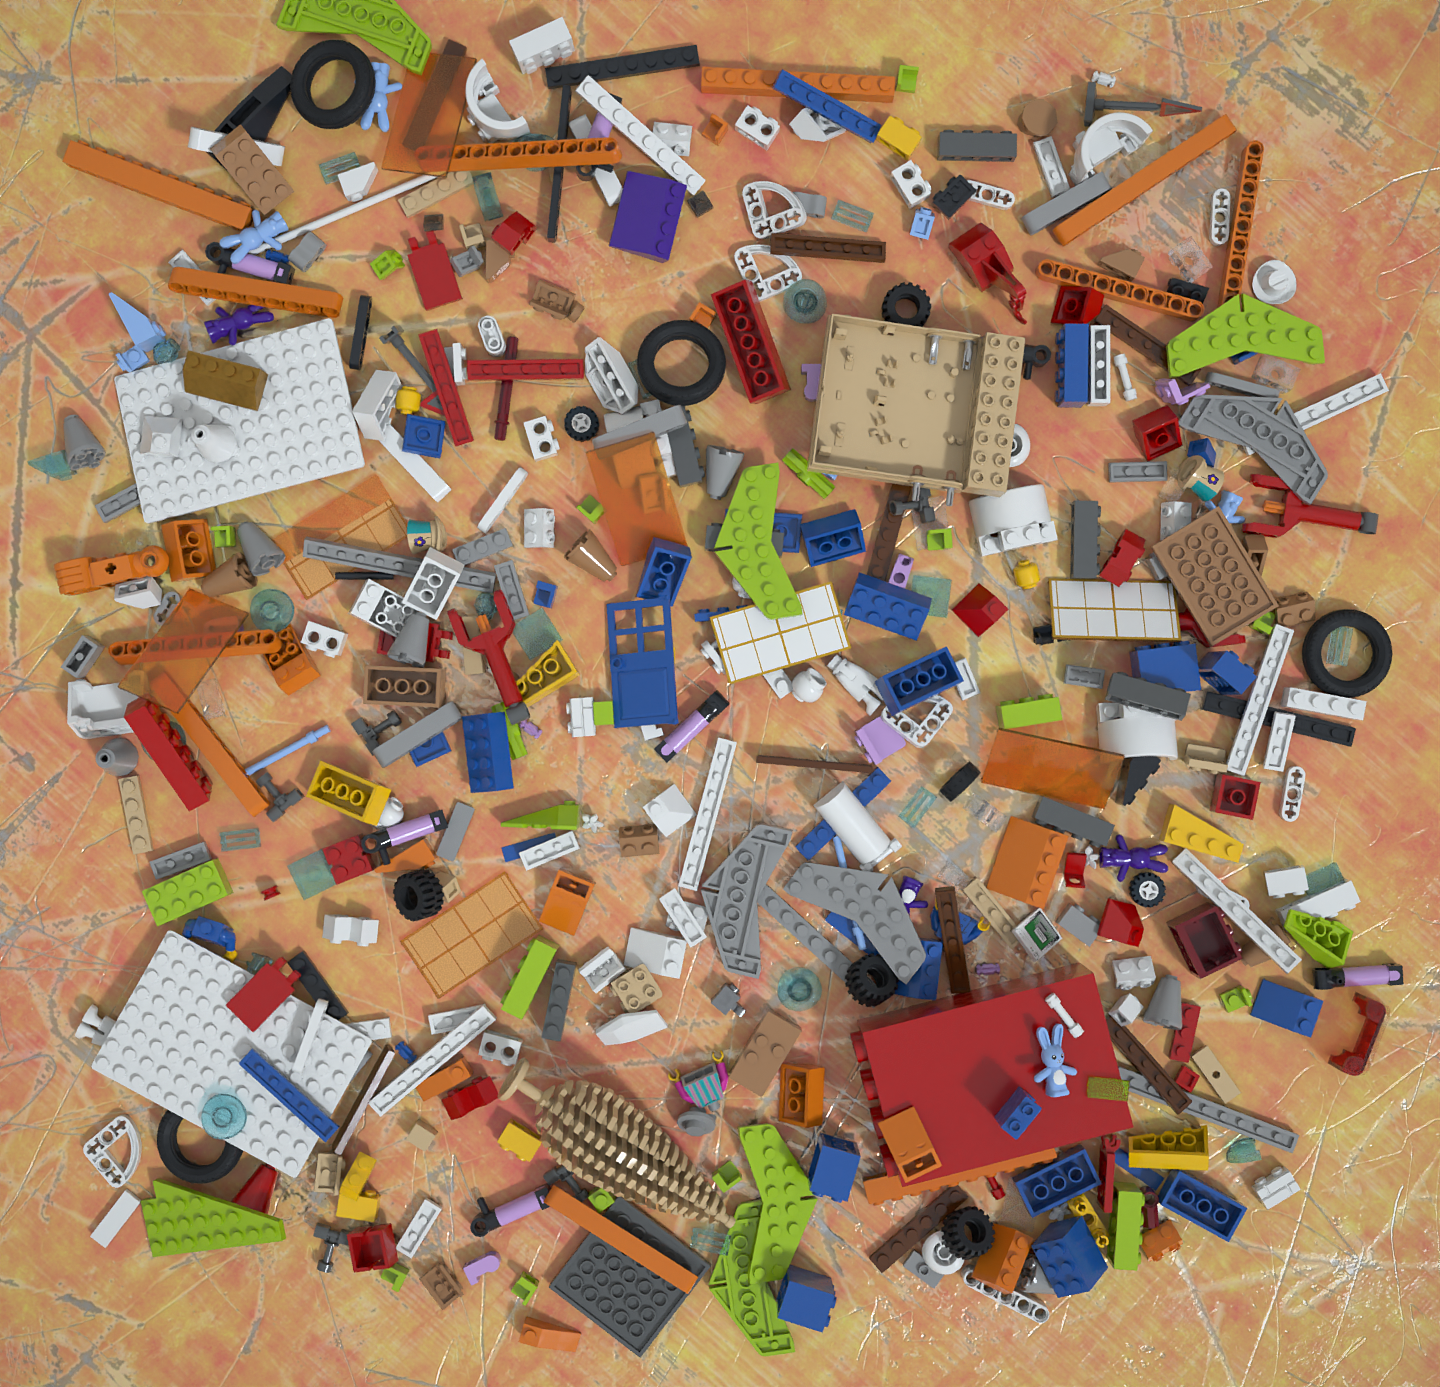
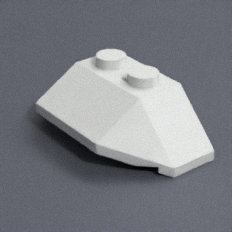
M598 337L585 347V375L602 406L624 414L637 404L638 384L620 352L601 337Z

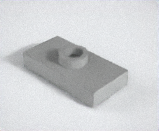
M1066 664L1063 684L1102 689L1105 670Z
M915 1249L912 1250L902 1264L903 1267L932 1288H935L944 1276V1274H939L926 1265L923 1256Z

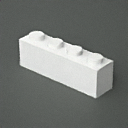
M1091 325L1089 327L1087 406H1107L1110 404V325Z
M1284 687L1280 706L1352 720H1363L1367 701Z
M1344 879L1282 906L1275 911L1282 926H1284L1288 910L1290 909L1310 914L1313 917L1332 918L1337 916L1338 912L1343 909L1347 911L1355 908V904L1361 901L1352 881Z

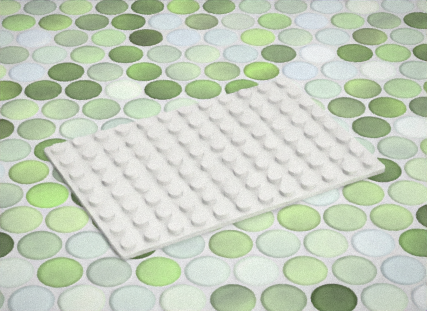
M330 318L236 343L233 346L229 345L200 353L259 368L266 372L268 378L258 411L186 393L183 378V366L186 357L118 375L114 379L143 518L148 524L359 469L365 465L356 421L352 413L353 408L334 322ZM144 416L183 419L178 457L140 454ZM221 424L231 429L235 434L237 442L233 456L229 460L219 463L206 460L191 437V433L196 426Z
M172 930L168 931L91 1065L92 1069L289 1176L297 1177L319 1136L243 1069L239 1062L251 1049H255L325 1114L331 1117L370 1047L372 1039L325 1013L303 1073L300 1074L292 1071L314 1007L290 995L255 1032H252L225 1005L250 981L254 974Z

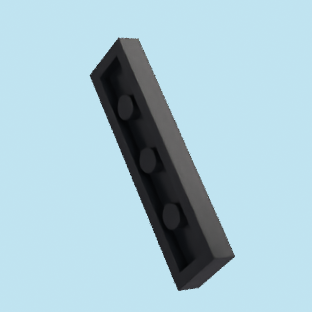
M302 951L287 962L293 971L297 970L301 974L299 980L315 1002L319 998L328 1001L325 1012L327 1015L339 1020L349 1013L305 951Z

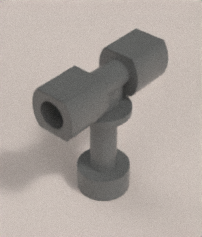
M920 487L919 501L902 503L900 499L891 500L889 503L890 513L895 516L901 515L903 510L915 509L916 512L920 513L921 523L935 521L934 508L929 506L928 497L931 496L930 489Z
M394 710L387 714L388 718L375 727L372 725L368 726L362 717L351 724L357 734H361L367 742L365 746L372 756H374L372 751L381 745L377 740L380 738L379 733L392 724L396 727L402 723Z
M267 772L256 783L260 788L265 786L276 799L273 802L275 806L266 813L270 820L275 822L286 813L285 810L289 806L296 805L305 796L298 788H295L288 795L286 793L281 794L271 782L273 777Z
M561 1165L558 1168L555 1166L543 1175L549 1186L559 1179L562 1182L566 1180L575 1193L573 1197L580 1202L588 1198L589 1193L585 1188L581 1190L572 1177L574 1172L568 1171L565 1166Z
M317 1223L313 1236L325 1239L324 1243L327 1244L324 1257L318 1261L317 1269L330 1273L334 1265L331 1262L334 1247H338L339 1244L349 1246L347 1234L351 1231L342 1229L339 1232L331 1230L329 1225Z

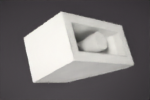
M374 162L338 174L344 195L348 201H359L368 194L378 173V168Z
M145 577L115 585L114 600L116 602L141 609L161 605L162 589L153 577Z

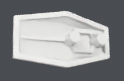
M657 1010L626 1013L597 1028L596 1035L604 1045L623 1044L668 1028V1024Z

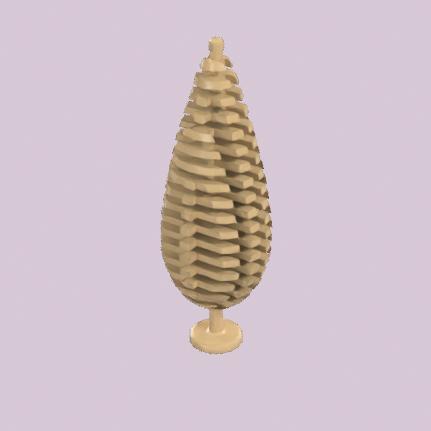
M526 1058L519 1060L510 1071L499 1090L498 1099L501 1101L508 1100L518 1089L537 1102L535 1115H538L543 1107L542 1115L536 1120L535 1124L537 1132L541 1134L542 1126L544 1127L541 1135L543 1146L545 1148L548 1147L550 1155L556 1158V1162L565 1166L568 1171L574 1172L576 1176L585 1179L597 1187L599 1186L607 1192L610 1191L617 1197L622 1196L624 1200L628 1201L634 1200L636 1204L647 1205V1208L653 1210L656 1209V1203H658L660 1212L666 1213V1210L670 1209L671 1214L678 1215L679 1213L688 1219L696 1217L697 1222L704 1223L709 1219V1224H718L720 1221L728 1228L734 1226L736 1219L726 1214L724 1203H719V1195L716 1191L711 1192L712 1187L708 1181L707 1183L703 1181L704 1176L701 1172L695 1175L696 1167L692 1161L689 1160V1165L687 1166L688 1157L683 1151H679V1147L674 1141L671 1142V1138L665 1132L662 1133V1129L653 1123L649 1117L647 1118L642 1110L634 1108L632 1102H626L622 1095L619 1094L617 1096L614 1094V1090L607 1089L593 1082L589 1084L587 1080L577 1081L576 1089L573 1088V1080L565 1081L564 1085L559 1084L556 1089L555 1085L543 1092L524 1079L530 1066Z

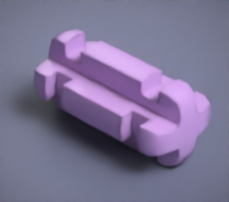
M527 719L519 724L520 728H524L523 730L529 735L535 736V739L539 738L542 734V730H538V727L533 723L527 722Z
M993 963L982 964V966L978 964L976 965V972L978 975L999 974L1000 966L998 963H995V965Z

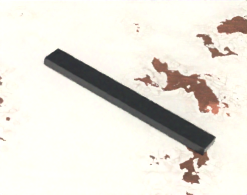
M563 84L557 140H565L568 135L572 90L570 85ZM564 166L554 167L547 233L548 242L555 243L557 240Z
M1205 691L1201 710L1241 720L1247 701ZM1268 706L1262 723L1264 726H1272L1275 711L1294 714L1296 717L1292 733L1352 747L1356 728Z

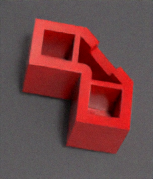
M516 211L504 220L500 226L497 225L491 233L493 236L491 238L495 244L510 255H513L521 243L526 245L537 229L535 224Z
M1125 529L1116 541L1113 552L1103 564L1099 576L1120 587L1123 581L1127 582L1132 575L1131 569L1135 562L1145 552L1144 544L1146 540Z
M478 1076L471 1080L472 1083L460 1089L456 1087L447 1092L448 1096L441 1099L451 1120L461 1118L472 1110L486 1106L498 1098V1091L490 1076L484 1078Z

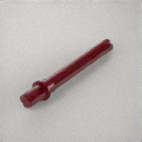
M510 336L507 338L504 360H516L519 340L517 337ZM502 380L497 420L494 421L496 423L494 438L498 441H505L507 425H510L508 417L513 380Z

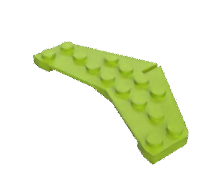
M286 0L276 24L279 29L285 31L356 34L412 73L422 75L432 49L430 38L395 0Z
M1243 293L1241 294V312L1238 294L1167 343L1169 378L1180 377L1245 351L1302 361L1312 365L1325 363L1322 330L1312 323Z
M778 463L751 466L743 470L714 549L732 546L733 549L715 551V554L762 614L769 620L803 615L801 603L771 542L780 474Z
M763 1123L738 1126V1137L744 1148L762 1203L752 1259L749 1262L747 1272L748 1283L754 1284L781 1280L786 1275L818 1198L800 1199L803 1196L813 1195L812 1191L809 1190L808 1179L773 1125Z
M761 1199L738 1204L733 1216L736 1222L732 1228L728 1229L708 1285L727 1283L710 1286L709 1290L758 1354L766 1357L795 1352V1346L785 1320L777 1318L776 1300L768 1283H748L747 1272L749 1262L752 1259L762 1209Z

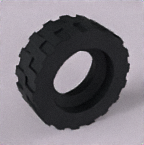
M969 761L942 786L940 792L951 802L981 772Z

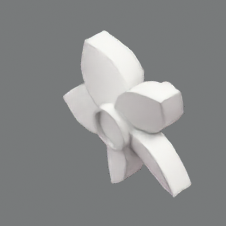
M583 814L584 824L582 828L588 829L591 827V830L596 833L597 827L604 826L603 823L597 821V814L592 815V817L588 814Z
M1088 846L1085 852L1079 853L1087 855L1085 867L1090 864L1092 868L1096 869V862L1094 860L1099 859L1100 855L1093 854V849Z
M1064 1203L1061 1207H1054V1211L1050 1213L1049 1218L1051 1220H1063L1064 1215L1071 1213L1066 1209L1068 1204Z

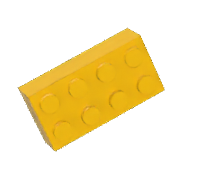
M320 761L306 797L357 820L377 826L391 789L333 764Z

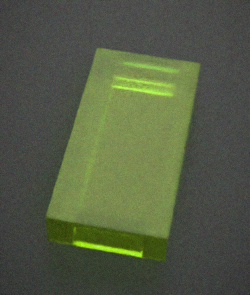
M1089 1076L1087 1097L1128 1101L1130 1081Z

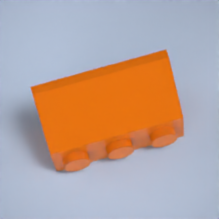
M207 519L171 521L161 525L165 549L169 557L168 566L171 582L206 578L216 569Z
M782 1063L778 1121L805 1128L822 1125L825 1067L812 1064Z
M993 1223L992 1230H995L993 1238H995L994 1243H991L992 1247L990 1250H987V1253L978 1257L971 1277L1005 1295L1011 1294L1014 1291L1033 1238L1018 1230Z

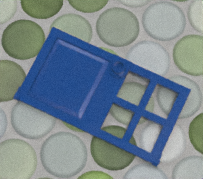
M670 596L607 604L614 727L679 724ZM663 606L664 625L643 627L642 608ZM635 609L636 628L616 630L615 611ZM664 631L666 650L645 652L644 633ZM637 634L638 653L618 655L616 636Z

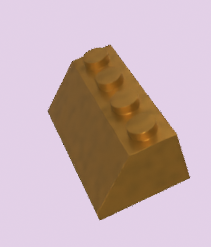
M189 350L183 366L184 389L186 393L258 411L268 374L263 370Z

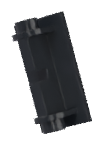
M1172 278L1168 281L1166 292L1197 300L1203 304L1209 288Z
M1052 624L1033 628V642L1036 645L1042 646L1054 643V639H1057V642L1071 640V638L1053 637Z

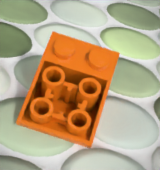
M291 624L275 632L282 641L281 649L276 653L263 654L278 687L288 696L321 676L314 660L304 644L301 643V639Z
M560 868L551 887L539 922L574 936L596 882Z
M914 1106L878 1123L905 1183L942 1166Z

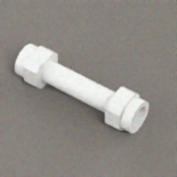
M1125 354L1114 356L1115 367L1119 368L1125 389L1123 395L1126 402L1137 399L1136 389L1132 388L1126 364L1128 361Z
M896 838L892 839L880 856L868 863L861 864L859 867L863 871H873V867L893 851H898L902 845Z
M1055 993L1046 997L1045 1001L1069 1027L1068 1031L1074 1038L1079 1037L1084 1030L1060 1004L1061 1000Z

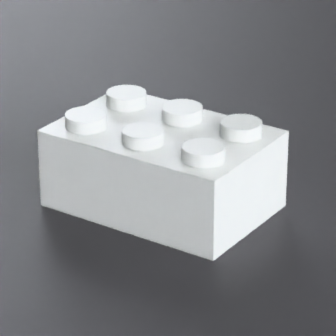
M563 17L509 41L522 74H531L538 67L543 65L549 66L556 59L569 57L575 51L572 37Z
M430 547L401 603L437 620L465 564Z

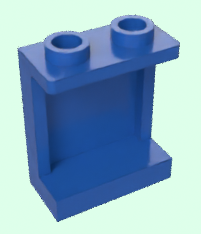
M1019 1086L994 1118L1004 1131L1017 1140L1042 1108L1035 1103L1036 1100Z

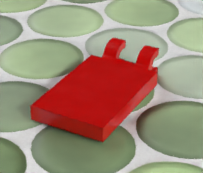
M434 231L426 233L430 244L419 247L415 237L408 239L413 253L407 256L426 311L463 299L445 244H438Z
M429 623L426 661L434 662L435 657L450 659L451 651L439 650L441 638L453 640L454 632L439 630L440 624ZM380 630L377 654L387 655L396 637Z
M283 956L279 957L273 965L269 962L266 963L225 1005L252 1032H255L296 990L292 985L301 977V974L295 970L286 977L280 971L288 962Z
M1111 1133L1110 1140L1105 1135L1100 1136L1098 1177L1102 1184L1098 1185L1097 1204L1105 1213H1112L1115 1168L1114 1151L1121 1144V1139L1117 1138L1116 1134Z

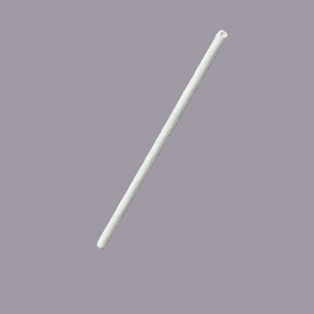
M449 172L426 173L273 239L282 244ZM264 242L259 248L250 250L248 253L256 255L272 248V246Z

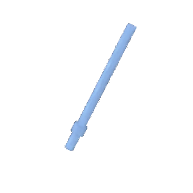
M325 725L316 731L308 732L305 737L246 768L245 771L248 775H251L308 743L312 744L318 741L319 737L331 731L329 726Z
M838 836L833 837L839 867L847 868L841 839ZM852 920L853 935H856L859 950L867 949L863 930L856 921Z

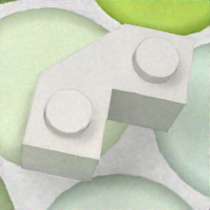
M342 914L325 915L322 938L329 939L330 943L341 944L342 940L357 942L358 946H369V943H377L379 920L362 916L359 918L348 917V915Z

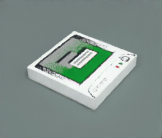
M1041 908L1035 909L1011 930L1033 962L1038 961L1063 939Z

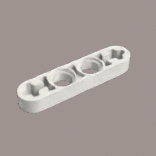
M520 467L514 473L478 524L477 528L484 533L489 531L528 476L526 470Z
M319 998L316 1002L292 1069L294 1072L302 1074L306 1067L328 1006V1001Z

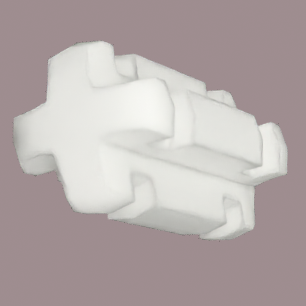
M1095 71L1092 76V82L1097 81L1098 84L1110 85V88H1112L1116 77Z

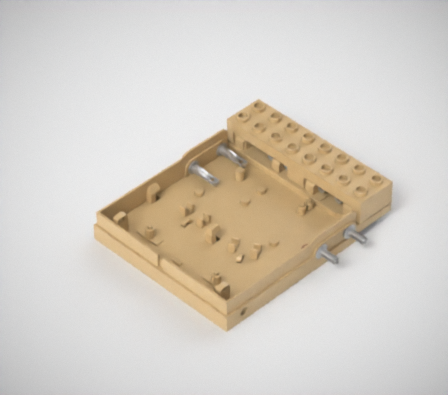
M847 314L828 315L807 471L914 486L912 501H919L920 487L947 491L946 506H952L954 492L1001 497L1007 492L1025 338L987 332L981 338V335L865 319L852 317Z

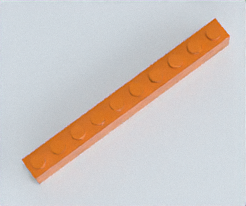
M702 67L701 93L788 98L772 89L780 71ZM786 71L836 100L892 103L894 99L895 77Z
M70 140L62 161L68 167L240 232L250 227L253 220V210L248 203L243 201L236 203L232 201L233 198L224 194L220 197L215 195V192L205 187L203 190L199 189L196 184L190 181L183 183L174 175H162L160 170L153 167L146 169L143 167V164L134 160L130 163L125 161V157L115 153L113 156L109 155L106 150L100 147L93 149L89 147L88 143L78 140V142Z
M1055 1148L905 1187H902L898 1175L888 1178L886 1172L863 1177V1184L868 1203L877 1206L883 1204L885 1200L892 1199V1201L903 1199L905 1195L917 1196L922 1194L921 1191L929 1190L933 1192L940 1190V1187L945 1185L954 1187L959 1185L961 1181L974 1182L978 1180V1177H993L997 1175V1172L1001 1171L1010 1173L1015 1171V1168L1021 1166L1023 1168H1030L1037 1162H1042L1043 1164L1053 1161V1158H1057Z

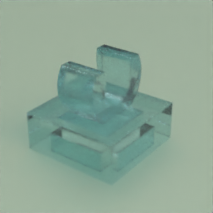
M252 952L251 955L254 958L251 962H246L248 966L247 971L255 975L266 963L272 964L273 960L268 956Z

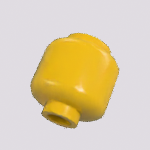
M402 386V389L397 391L395 408L401 410L400 414L412 415V412L419 411L421 394L417 392V388Z
M1029 559L1019 561L1018 565L1013 569L1016 585L1022 587V589L1036 587L1040 581L1038 566L1036 563L1030 562Z

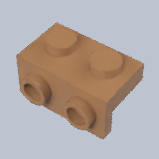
M540 279L529 305L533 306V309L538 312L545 311L550 313L553 318L562 320L569 315L576 294Z
M1298 592L1294 595L1280 596L1275 599L1279 605L1275 608V624L1288 627L1316 620L1315 600L1308 592Z
M655 824L619 828L621 857L660 854L658 828Z
M437 1263L419 1280L439 1307L444 1310L454 1300L464 1295L461 1291L463 1287L457 1280L454 1281L450 1276L451 1271L445 1264Z

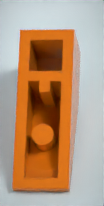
M424 838L390 859V864H382L374 869V871L382 873L420 869L423 866L427 869L435 864L434 859L438 858L428 840Z
M462 1056L427 1077L416 1087V1090L422 1100L426 1101L471 1077L474 1071L465 1056Z
M526 1316L518 1342L537 1348L576 1352L581 1332Z

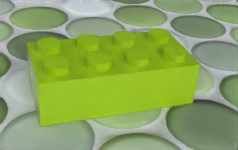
M219 858L142 891L157 927L234 893Z
M541 935L530 941L526 949L529 954L528 956L524 955L517 967L521 970L512 977L509 984L512 988L511 990L507 989L500 1002L503 1004L501 1010L521 1020L523 1019L555 956L559 944Z
M1114 1182L1112 1213H1109L1108 1224L1110 1237H1108L1109 1244L1107 1245L1106 1258L1114 1269L1137 1271L1138 1264H1141L1139 1245H1142V1233H1140V1225H1143L1144 1222L1141 1207L1145 1204V1196L1135 1183Z

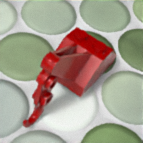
M980 222L950 242L948 248L982 293L992 285H995L1009 293L1010 300L1008 304L1016 319L1025 325L1027 320H1024L1020 311L1023 309L1027 292L1024 286L1012 274L1013 264L1004 245L994 231Z

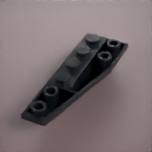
M279 67L242 100L215 131L229 134L241 124L252 139L265 142L291 92L290 82L292 75L284 67ZM206 152L211 158H213L220 166H222L226 170V168L221 164V162L216 158V156L213 153Z

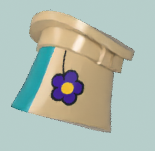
M1199 455L1187 458L1181 464L1178 471L1179 487L1183 490L1186 487L1190 488L1204 502L1211 500L1219 492L1224 482V472L1207 466L1206 460Z
M434 516L435 520L430 522L409 519L407 538L412 554L426 551L430 547L441 553L445 550L447 532L438 516Z

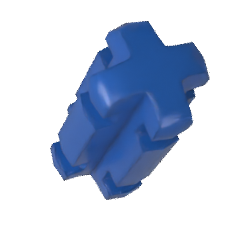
M270 249L267 250L265 256L267 260L289 264V255H284V253L277 251L272 252Z
M401 1041L395 1046V1050L398 1049V1053L404 1060L407 1059V1063L410 1064L417 1058V1055H413L414 1052L407 1045H404V1041Z

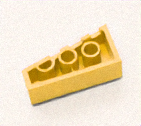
M556 640L553 646L516 681L523 698L522 702H525L528 708L580 676V673L562 644Z
M1169 803L1159 837L1160 841L1239 863L1244 844L1175 804Z
M1207 1125L1193 1130L1190 1127L1183 1128V1131L1172 1133L1170 1130L1164 1131L1160 1135L1151 1133L1129 1137V1167L1208 1171Z

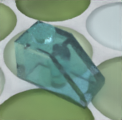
M491 172L472 177L484 220L489 221L503 217Z
M65 450L27 461L28 465L53 478L60 479V481L69 480L72 478V475L77 474V471L71 470L67 464Z

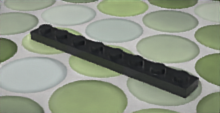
M697 45L548 67L545 68L548 89L563 87V84L570 86L580 85L587 75L594 81L599 82L700 66Z

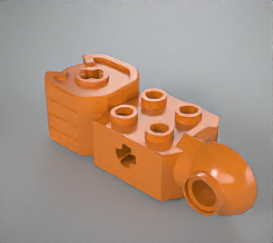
M150 545L141 551L132 552L131 554H115V558L81 557L54 564V569L58 579L57 583L60 594L71 596L115 587L116 584L147 576H160L168 568L169 557L163 548ZM151 556H154L155 563L152 566H150L148 564V559Z

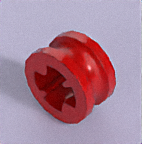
M277 885L261 892L265 896L263 898L264 901L281 894L277 891Z

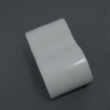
M793 192L801 201L806 216L824 218L827 197Z
M308 232L299 245L292 250L288 260L302 272H306L317 257L323 253L327 245L314 233Z

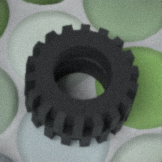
M903 282L899 286L895 285L887 292L881 307L882 318L884 317L885 322L923 327L931 313L930 297L926 296V290H921L918 284L913 286L911 282L908 284ZM901 299L913 301L917 307V314L912 318L899 316L895 310L896 302Z
M420 869L403 874L397 878V882L394 884L395 889H393V899L396 902V908L399 909V913L402 916L404 915L405 919L419 921L438 914V911L442 909L441 905L444 903L443 887L433 872L430 873L427 869Z
M870 953L869 955H864L846 971L848 974L845 975L847 980L845 985L849 988V995L852 994L854 1001L858 1000V1004H865L866 1007H875L893 996L898 988L896 984L899 982L898 977H896L880 954L874 955V953ZM867 973L875 979L877 987H874L868 981Z
M967 1206L953 1211L946 1216L947 1219L943 1221L945 1226L941 1227V1232H944L942 1240H945V1247H949V1252L955 1254L956 1258H962V1260L971 1259L988 1252L987 1250L991 1249V1243H994L995 1240L993 1238L995 1230H992L994 1225L993 1222L989 1221L990 1217L988 1214L984 1215L982 1209L978 1210V1207ZM965 1224L971 1230L972 1241L968 1240L965 1235Z

